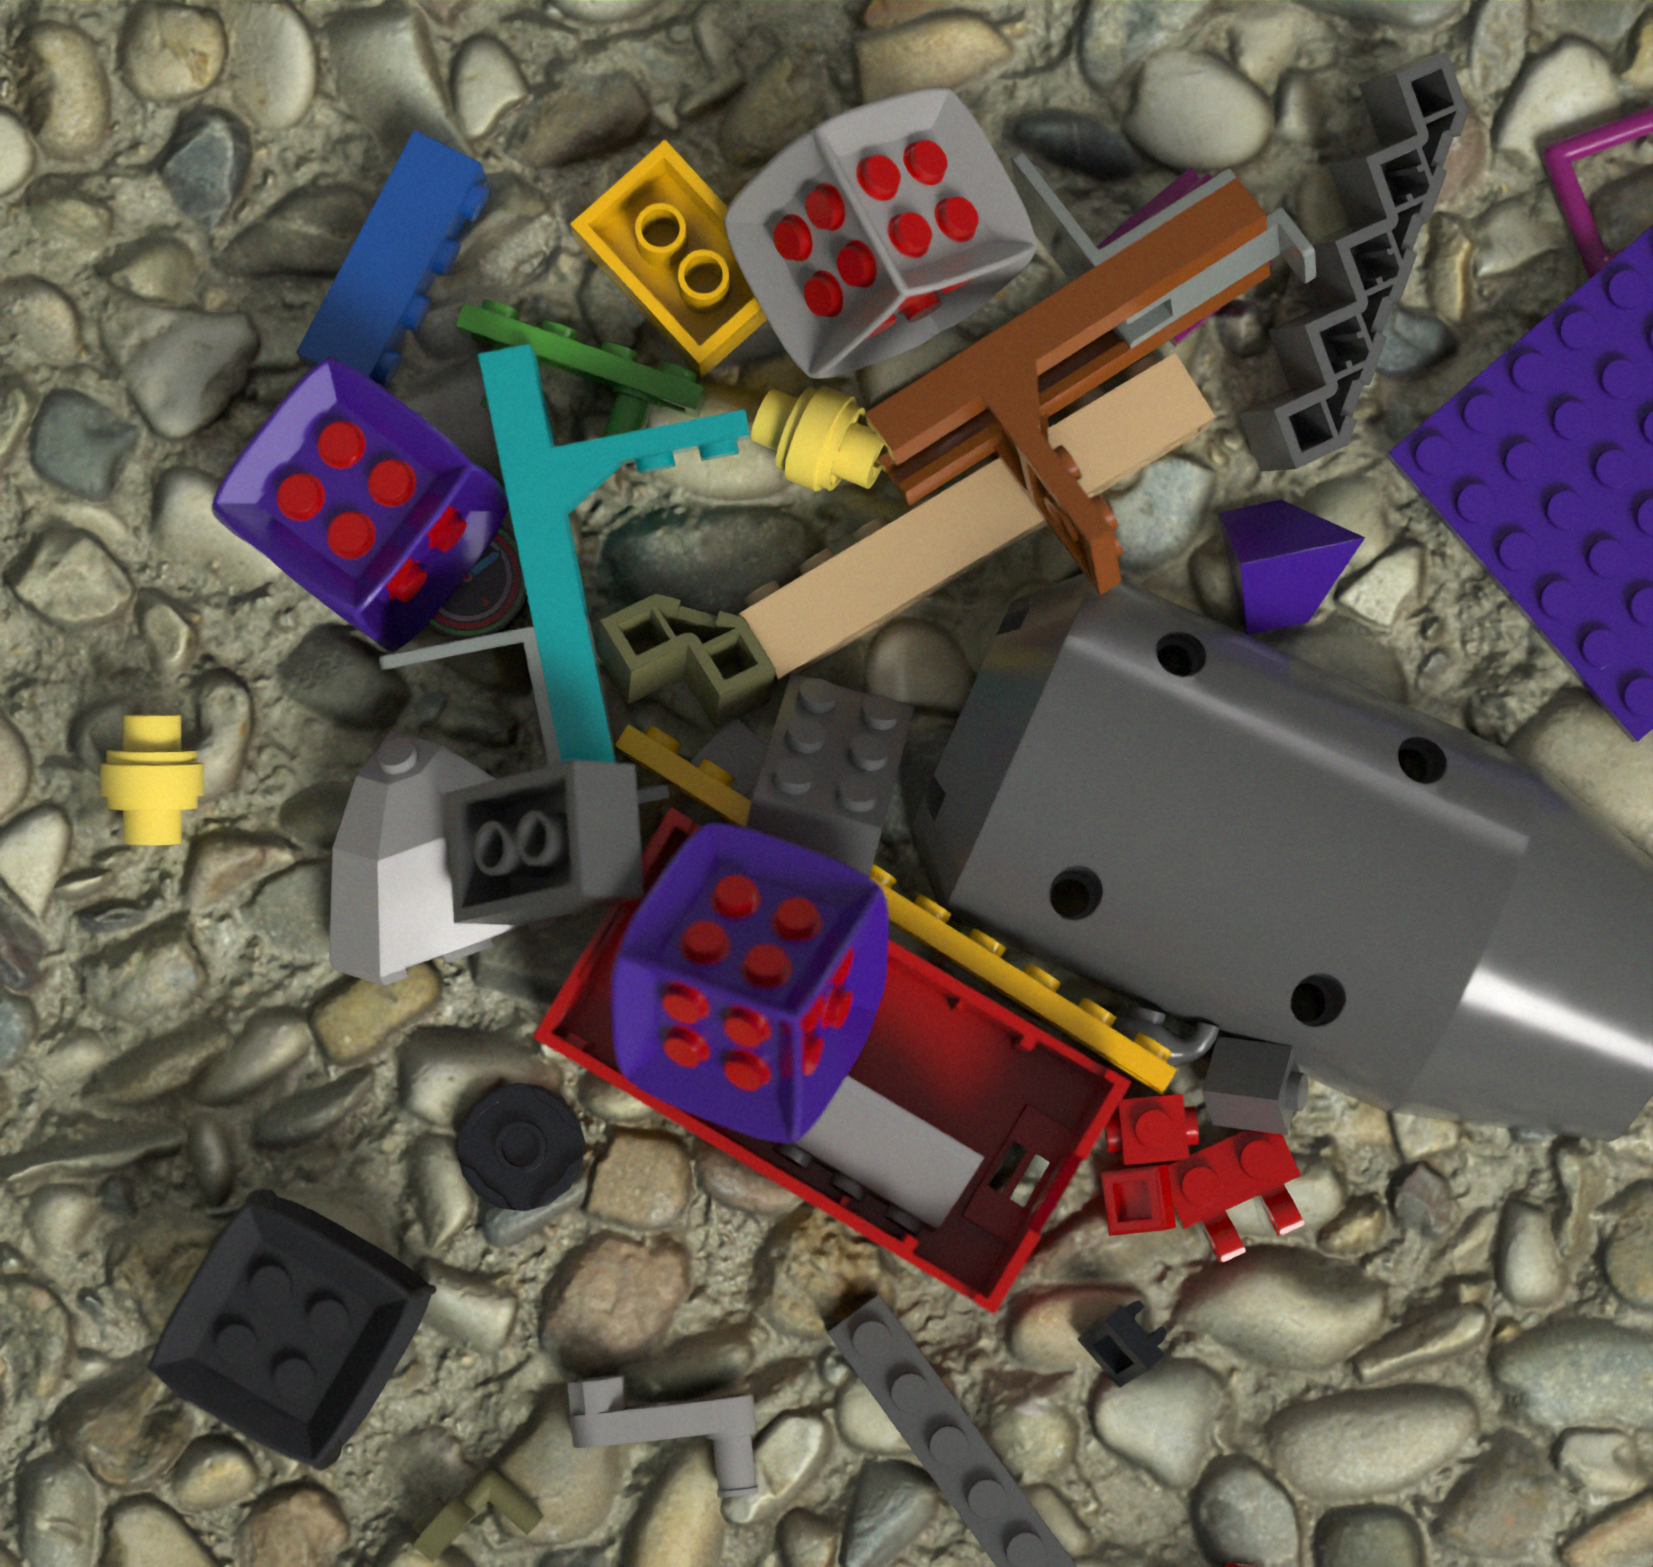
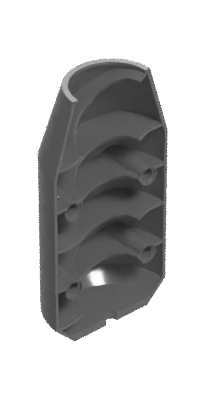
M1081 573L1011 601L909 831L936 902L952 914L950 919L972 929L975 928L992 938L1196 1028L1197 1023L1201 1022L1219 1027L1217 1037L1293 1046L1299 1070L1306 1073L1308 1078L1384 1112L1612 1142L1618 1139L1632 1125L1653 1094V859L1542 765L1124 580L1107 592L1099 595L1085 574ZM1171 651L1180 655L1186 663V677L1172 675L1166 671L1159 663L1157 654ZM1398 754L1409 755L1415 760L1419 769L1417 782L1407 777L1402 771L1397 758ZM1061 882H1071L1082 889L1085 895V906L1079 915L1067 917L1054 909L1051 902V893L1055 885ZM1298 985L1309 987L1318 997V1012L1308 1022L1299 1021L1291 1011V997L1295 987Z

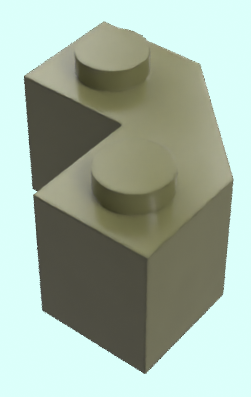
M656 593L600 620L597 654L627 704L684 678L713 727L717 728L770 702L776 668L744 617L719 611L718 616L680 606L681 600Z

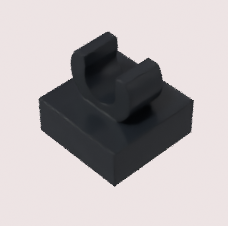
M1140 1300L1132 1302L1125 1308L1120 1305L1094 1322L1077 1338L1080 1344L1119 1388L1150 1370L1164 1355L1158 1347L1164 1341L1167 1334L1164 1327L1161 1326L1147 1335L1134 1320L1135 1316L1145 1307Z

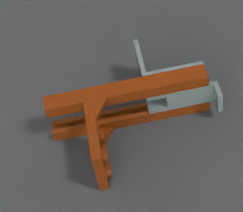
M1021 151L1011 157L1017 193L1026 209L1034 234L1071 282L867 411L865 416L872 431L878 434L888 449L887 453L879 457L881 468L908 506L995 452L1099 595H1102L1122 582L1117 557L1123 554V550L1113 533V530L1118 528L1119 525L1105 500L1099 494L1089 498L1077 481L1082 478V474L1067 449L1063 445H1059L1055 449L1050 446L1048 417L1271 276L1270 260L1281 254L1304 284L1308 283L1316 277L1315 250L1282 207L1266 216V213L1230 168L1098 250L1027 156Z

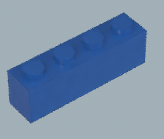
M413 130L296 351L305 366L313 368L326 357L333 356L385 388L391 383L402 360V353L397 351L408 329L416 332L420 328L429 311L432 299L426 296L431 284L437 274L443 277L448 274L458 256L461 243L455 239L466 218L473 222L477 219L487 201L490 188L484 185L487 178L482 163Z

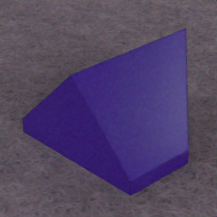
M1281 499L1219 512L1218 518L1245 634L1250 636L1308 623L1365 537Z

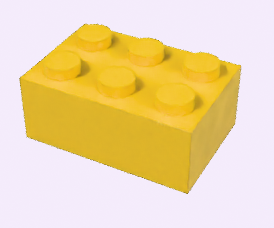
M663 140L572 221L570 226L577 245L702 379L759 328L767 318L751 291L729 244L724 225V216L728 207L666 140Z

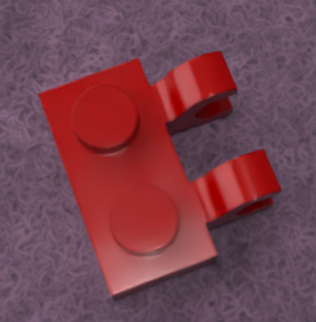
M1244 1130L1190 1155V1159L1179 1160L1168 1165L1174 1212L1182 1229L1201 1222L1219 1263H1223L1246 1252L1226 1210L1256 1196H1259L1277 1236H1282L1305 1225L1294 1200L1284 1185L1300 1177L1301 1174L1282 1134Z

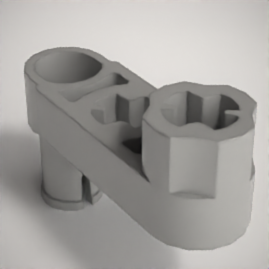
M624 1375L591 1377L566 1382L573 1448H591L705 1435L706 1439H712L718 1482L717 1497H738L758 1493V1485L755 1482L751 1435L757 1433L752 1393L627 1406Z

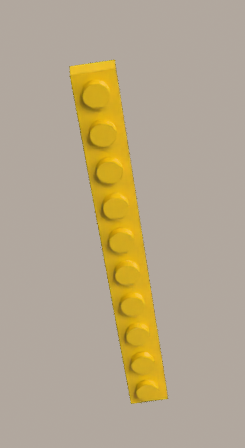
M629 724L614 745L625 757L663 781L668 782V784L731 824L746 827L752 800H748L730 788L735 781L732 775L705 758L702 759L698 767L694 766L677 755L682 744L653 725H650L645 733L640 732ZM872 865L870 878L878 883L884 892L890 924L1163 1095L1176 1074V1068L1166 1063L1172 1054L1171 1051L1140 1032L1131 1041L1111 1028L1116 1017L1085 997H1083L1078 1006L1055 993L1061 985L1057 979L1029 962L1023 972L1001 959L1006 948L975 928L972 929L968 937L946 924L952 915L950 912L921 894H918L913 903L891 890L897 880L878 866Z

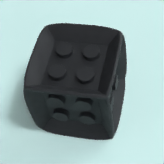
M270 1189L254 1190L248 1194L245 1203L230 1218L202 1260L163 1328L151 1361L147 1365V1370L152 1372L164 1385L180 1397L246 1437L282 1456L310 1465L315 1470L322 1471L332 1466L339 1459L342 1447L368 1415L410 1344L426 1312L431 1295L437 1289L434 1285H429L420 1275L398 1259L316 1211L291 1200L278 1197Z

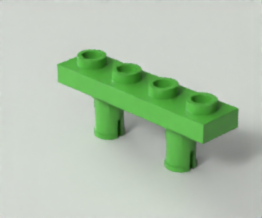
M484 299L481 308L465 302L456 323V327L463 337L491 346L494 351L531 344L532 350L536 351L539 367L543 364L611 388L612 392L617 396L602 438L645 429L652 408L659 409L660 406L696 419L700 417L707 394L704 386L695 383L698 374L689 369L668 362H662L660 370L636 362L637 352L608 341L602 342L600 350L576 341L579 335L577 331L556 322L543 320L541 328L517 321L519 311L496 301ZM484 391L480 406L489 410L486 391Z

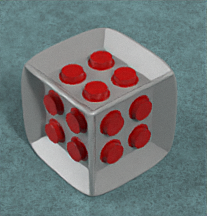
M943 87L921 88L853 108L826 120L815 129L800 135L777 153L739 191L728 206L724 216V225L729 244L751 291L787 353L810 378H829L846 374L897 356L927 342L939 332L955 326L981 308L1024 270L1037 249L1033 227L1026 209L989 140L966 105L950 89Z

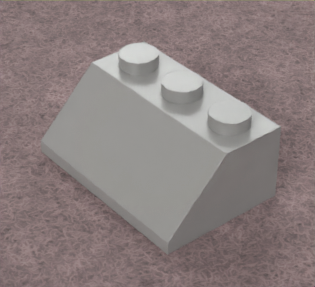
M849 1076L845 1077L833 1099L809 1132L795 1143L776 1142L772 1148L778 1155L803 1169H806L809 1162L812 1161L831 1172L833 1175L828 1184L853 1200L862 1203L867 1194L889 1208L884 1217L915 1236H918L922 1227L931 1233L939 1229L984 1158Z

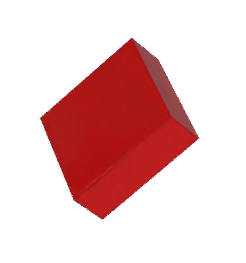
M1168 1164L1100 1172L1109 1236L1176 1228Z

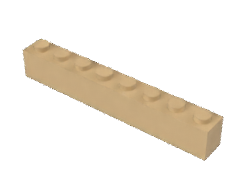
M1176 352L1159 361L1156 354L1143 358L1124 371L1123 375L1127 380L1125 383L1108 393H1105L1103 388L1098 386L1069 405L1073 414L1053 426L1048 420L1050 446L1055 449L1059 445H1063L1067 449L1082 474V478L1077 482L1089 498L1104 492L1209 429L1215 415ZM994 452L963 471L964 479L946 490H943L941 486L910 505L911 511L891 523L888 522L885 515L867 523L852 535L857 543L839 554L834 555L831 548H827L807 559L798 567L802 576L780 588L775 580L755 590L743 600L748 608L738 614L745 618L775 666L774 679L778 686L787 682L791 673L797 675L1048 525Z

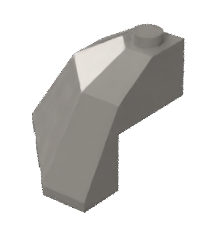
M390 731L355 777L332 848L329 962L333 970L385 986L409 977L407 968L442 955L446 963L493 947L492 937L528 925L532 933L557 924L562 915L519 925L454 923L446 793L496 780L495 778L442 744Z

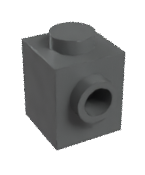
M1217 1037L1202 1092L1213 1125L1288 1135L1294 1111L1301 1112L1305 1107L1308 1094V1077L1306 1073L1299 1070L1293 1046Z

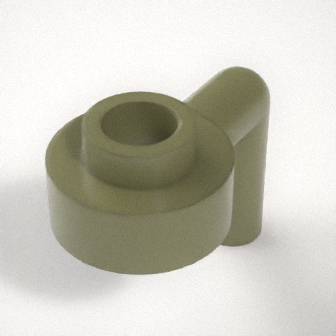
M485 1469L479 1472L448 1505L438 1497L423 1512L412 1526L420 1534L413 1546L431 1563L435 1562L488 1501L526 1535L537 1526L544 1515L496 1471Z

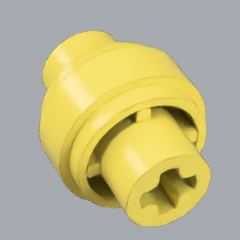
M826 385L821 386L819 389L810 386L805 389L799 398L772 388L758 409L751 431V440L753 442L777 451L776 468L784 471L787 480L815 492L822 488L831 491L838 485L841 479L869 489L876 481L882 469L879 457L888 452L886 445L878 434H875L871 428L864 425L865 409L857 405L856 398Z
M123 715V749L107 750V762L100 763V796L107 797V809L123 810V844H181L182 810L198 808V796H204V763L198 762V750L181 749V715Z

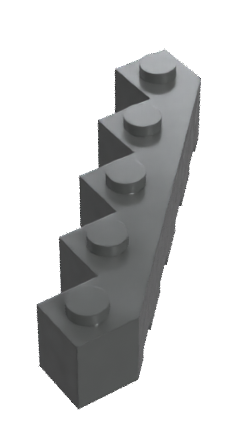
M1448 52L1408 62L1358 84L1379 144L1329 165L1350 225L1310 242L1315 250L1316 277L1311 280L1320 307L1268 330L1290 389L1238 413L1260 471L1297 469L1349 444L1357 422L1352 416L1363 386L1370 385L1387 339L1386 336L1382 335L1393 303L1401 301L1417 257V253L1413 252V248L1423 221L1430 219L1447 174V170L1443 169L1453 138L1461 135L1469 113Z

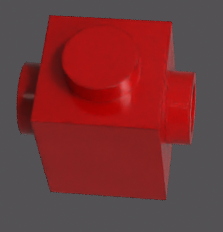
M1183 1094L1121 1099L1104 1128L1107 1152H1117L1118 1164L1122 1165L1190 1159L1188 1145H1197L1199 1143L1195 1106L1184 1107Z

